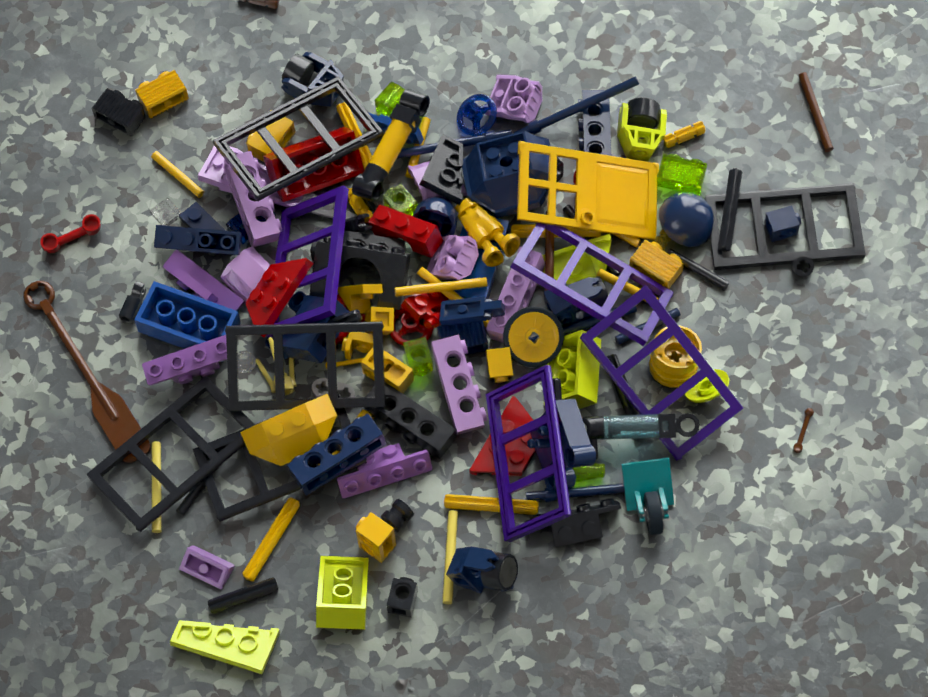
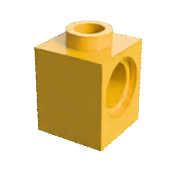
M370 307L365 311V322L382 321L384 325L383 335H389L394 330V308Z
M510 347L486 350L489 380L494 379L495 383L509 381L508 377L513 376Z

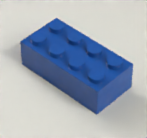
M155 281L134 319L138 332L184 349L226 335V326L241 325L238 311Z

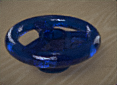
M475 94L467 98L457 112L459 129L469 136L482 135L493 126L497 116V107L494 100L485 94ZM475 101H485L486 104L479 106ZM490 110L488 121L480 128V120ZM463 116L473 123L472 129L465 126Z

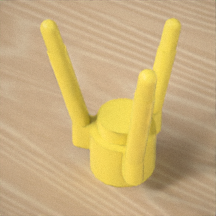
M269 337L268 341L274 359V341L272 337ZM257 358L255 362L268 382L271 392L276 393L275 376L273 381L261 361ZM289 358V376L287 373H284L285 396L293 393L294 387L297 386L294 376V358Z

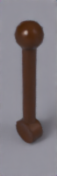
M812 408L805 410L804 423L798 441L793 446L795 453L802 452V441L809 419L814 414Z

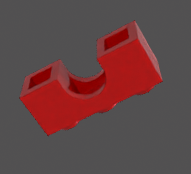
M383 205L378 206L368 221L369 225L372 226L374 235L395 239L399 237L406 241L414 252L430 258L434 256L443 242L437 225Z

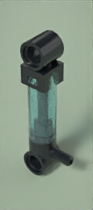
M676 413L582 417L583 422L587 426L590 443L595 449L596 459L598 458L597 440L676 438V433L684 437H691L697 434L700 427L699 419L691 413L682 414L679 418H676ZM685 418H690L695 423L694 429L690 432H685L681 428V422Z

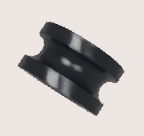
M798 256L792 263L793 272L802 277L808 276L813 272L814 263L807 256ZM800 260L809 264V268H805L807 271L804 273L801 269H797V264H800Z

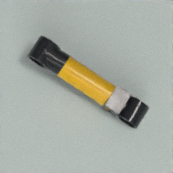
M409 88L404 90L399 104H396L390 115L392 121L364 172L359 174L353 182V195L374 203L383 194V182L410 133L415 134L421 123L420 117L424 116L429 108L430 98L428 95Z

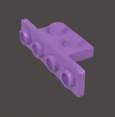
M175 250L163 265V268L178 278L176 283L186 291L189 288L195 291L194 296L236 311L245 302L179 250Z
M226 335L143 363L142 367L147 384L151 386L169 379L179 384H186L191 382L193 377L199 375L205 377L214 374V370L220 368L219 362L227 360Z
M398 443L388 445L367 457L366 464L357 467V472L338 477L337 482L342 498H347L432 470V464L427 450L404 456Z

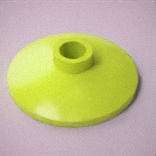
M714 369L728 387V374L723 370ZM707 377L685 393L686 398L695 403L707 402L721 395Z

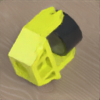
M634 98L629 100L628 103H622L618 117L617 137L626 158L649 161L666 134L667 112L663 109L660 110V105L655 100Z

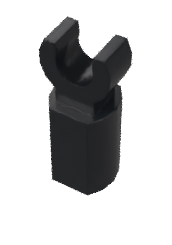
M365 213L357 217L346 218L344 231L364 232L371 230L372 226L365 224V218L370 217L369 214Z
M137 281L134 283L132 293L127 295L119 313L121 320L127 323H134V319L142 305L141 299H143L146 293L145 284Z

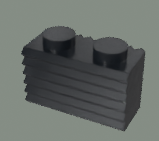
M106 88L92 107L95 118L129 136H133V133H135L146 118L143 105L139 101L134 99L132 101L128 100L120 91H112L109 88Z

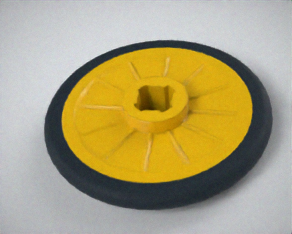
M536 306L526 307L515 312L507 321L503 332L504 347H510L511 358L518 364L526 367H540L551 362L559 354L564 341L563 327L559 319L551 311ZM532 332L538 335L535 342L528 339Z

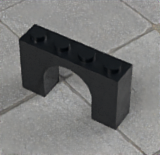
M331 236L316 242L312 273L328 267ZM346 240V243H343L340 268L347 259L354 257L365 258L372 262L379 271L380 284H382L383 293L379 294L377 307L401 310V304L405 296L396 297L394 289L395 287L407 285L411 253H406L405 249L400 247H392L391 250L382 249L383 245L369 243L368 247L360 245V241ZM326 278L311 283L310 296L324 298Z

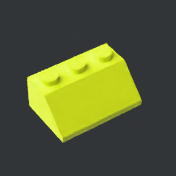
M584 330L565 335L559 354L547 364L551 366L552 378H559L561 380L562 400L576 399L579 409L597 404L600 363L580 339L581 335L586 333ZM596 337L593 340L601 349V339Z

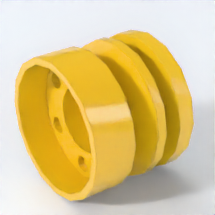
M679 325L701 353L702 345L697 334L691 329ZM667 327L661 329V330L655 335V338H656L658 335H660L662 332H664V331L667 329ZM674 335L651 353L649 360L650 373L653 378L661 385L670 388L681 386L695 375L698 370V365Z

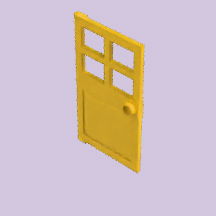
M524 141L518 142L517 220L656 240L657 175L659 174V163ZM529 152L549 155L548 181L529 178ZM557 157L576 159V185L556 182ZM528 186L548 189L547 215L528 212ZM556 190L576 193L575 219L556 216Z

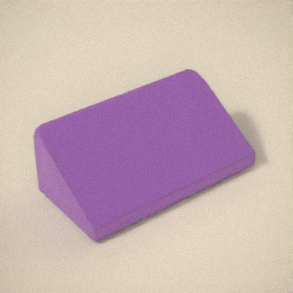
M190 546L187 547L179 570L222 589L235 565L201 548Z

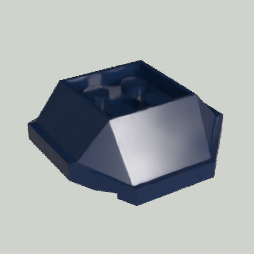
M523 131L476 143L470 154L463 159L462 169L468 198L472 202H476L495 218L516 214L519 172L518 142L524 141L550 146L549 139ZM529 152V178L548 181L549 155ZM528 186V210L542 206L548 194V189Z

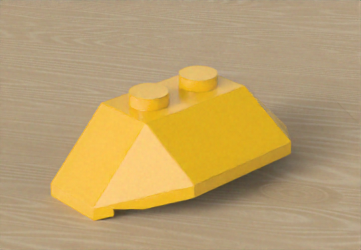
M325 394L240 433L251 455L283 466L291 462L296 456L303 455L311 450L315 444L328 439L337 414L328 394Z

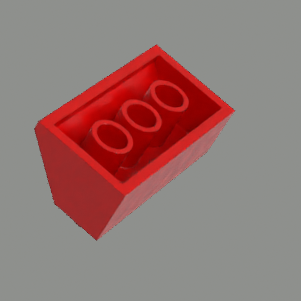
M347 127L329 132L340 147L356 139L354 131ZM320 136L282 148L297 168L331 152ZM359 149L277 191L281 201L286 202L362 174L364 166ZM273 152L263 155L271 182L289 174Z

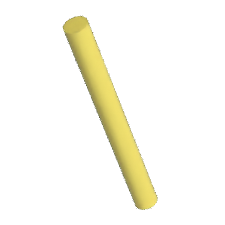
M154 441L151 443L152 462L161 470V442ZM152 475L153 508L161 501V484ZM161 516L152 522L153 533L162 532Z
M454 510L448 511L443 604H452L454 582L446 573L456 551L458 512Z

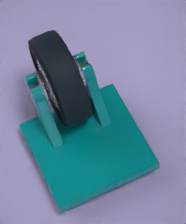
M669 457L621 464L626 510H637L639 521L647 523L650 535L662 534L663 519H669L668 506L674 505Z

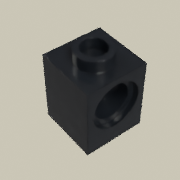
M407 577L393 578L387 601L388 613L412 617L418 593V586L414 580ZM401 592L409 594L406 599L397 598V595Z

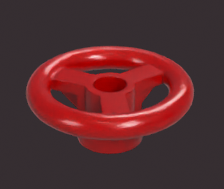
M402 307L401 310L394 311V330L390 333V336L396 343L402 346L416 347L422 345L431 337L434 328L427 329L420 324V320L416 321ZM402 315V328L396 332L395 322ZM415 331L424 334L415 340L402 338L407 333Z

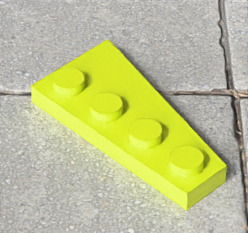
M179 620L170 640V645L263 674L280 631L278 628L263 630L254 626L239 628L230 624L214 626L211 623Z

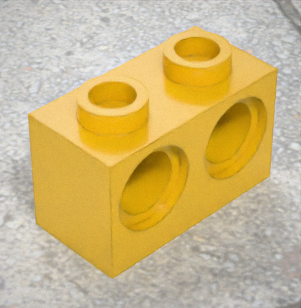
M372 347L361 361L363 374L375 381L374 352ZM384 351L385 382L404 394L414 381L413 369Z
M372 512L367 517H362L357 523L356 534L359 548L382 563L396 546L394 528Z

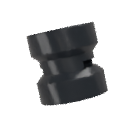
M396 499L392 503V508L386 510L381 515V519L392 526L394 532H399L403 527L404 521H409L414 516V513L405 502Z

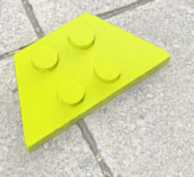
M610 233L588 240L605 252H610L612 241ZM572 245L554 251L555 280L559 278L577 248L576 246ZM584 252L566 283L569 285L588 277L595 278L600 268L606 271L607 265Z

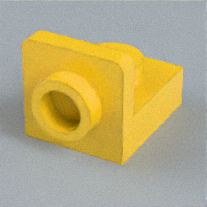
M349 332L348 338L344 337L342 343V351L345 353V358L351 360L354 348L359 352L368 353L373 347V334Z

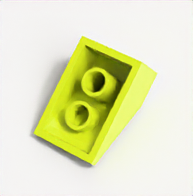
M320 557L316 628L365 630L369 558Z

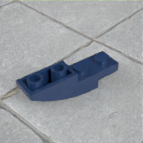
M156 225L154 248L240 255L242 232Z

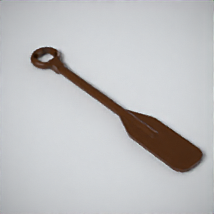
M45 281L32 282L24 291L23 298L25 304L34 310H43L90 385L93 414L116 450L136 434L141 427L123 398L98 382L51 306L55 299L54 288ZM39 286H44L45 291L50 297L41 301L40 304H34L32 297L29 296L30 291L33 292L39 289ZM147 439L139 448L145 454L149 453L151 445ZM129 454L123 461L132 463L137 461V459L132 454Z

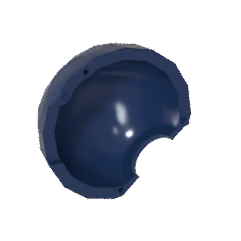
M690 192L675 193L665 199L659 208L658 218L662 229L678 244L696 247L704 244L709 239L713 230L714 215L711 206L701 196Z

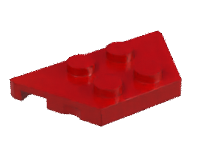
M307 258L269 266L245 302L253 325H271L275 323L314 264Z
M512 396L501 415L503 434L533 421L532 417L515 396ZM491 433L469 469L472 475H477V473H492V475H496ZM530 433L505 444L508 474L510 476H522L536 452L535 448L530 449L527 446V441L532 439Z

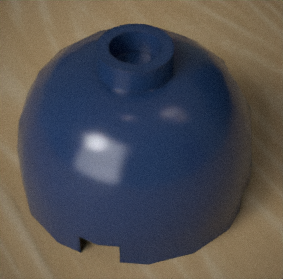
M429 197L421 201L412 215L437 225L442 237L454 235L457 228V212L454 206L443 198Z

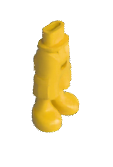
M466 198L460 205L457 204L455 206L458 218L468 232V236L476 240L478 249H484L482 261L487 266L494 267L504 261L503 254L496 246L492 245L491 240H495L507 257H511L518 250L521 243L518 235L514 233L503 235L504 227L493 216H490L476 202Z

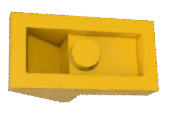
M382 284L338 287V293L349 311L359 310L360 313H365L370 308V299H374V294L383 293Z

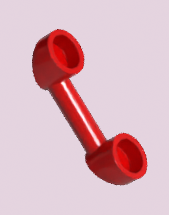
M89 214L83 218L81 227L60 237L53 233H47L40 240L41 247L47 253H56L60 250V246L86 234L93 236L101 228L100 219L94 214Z

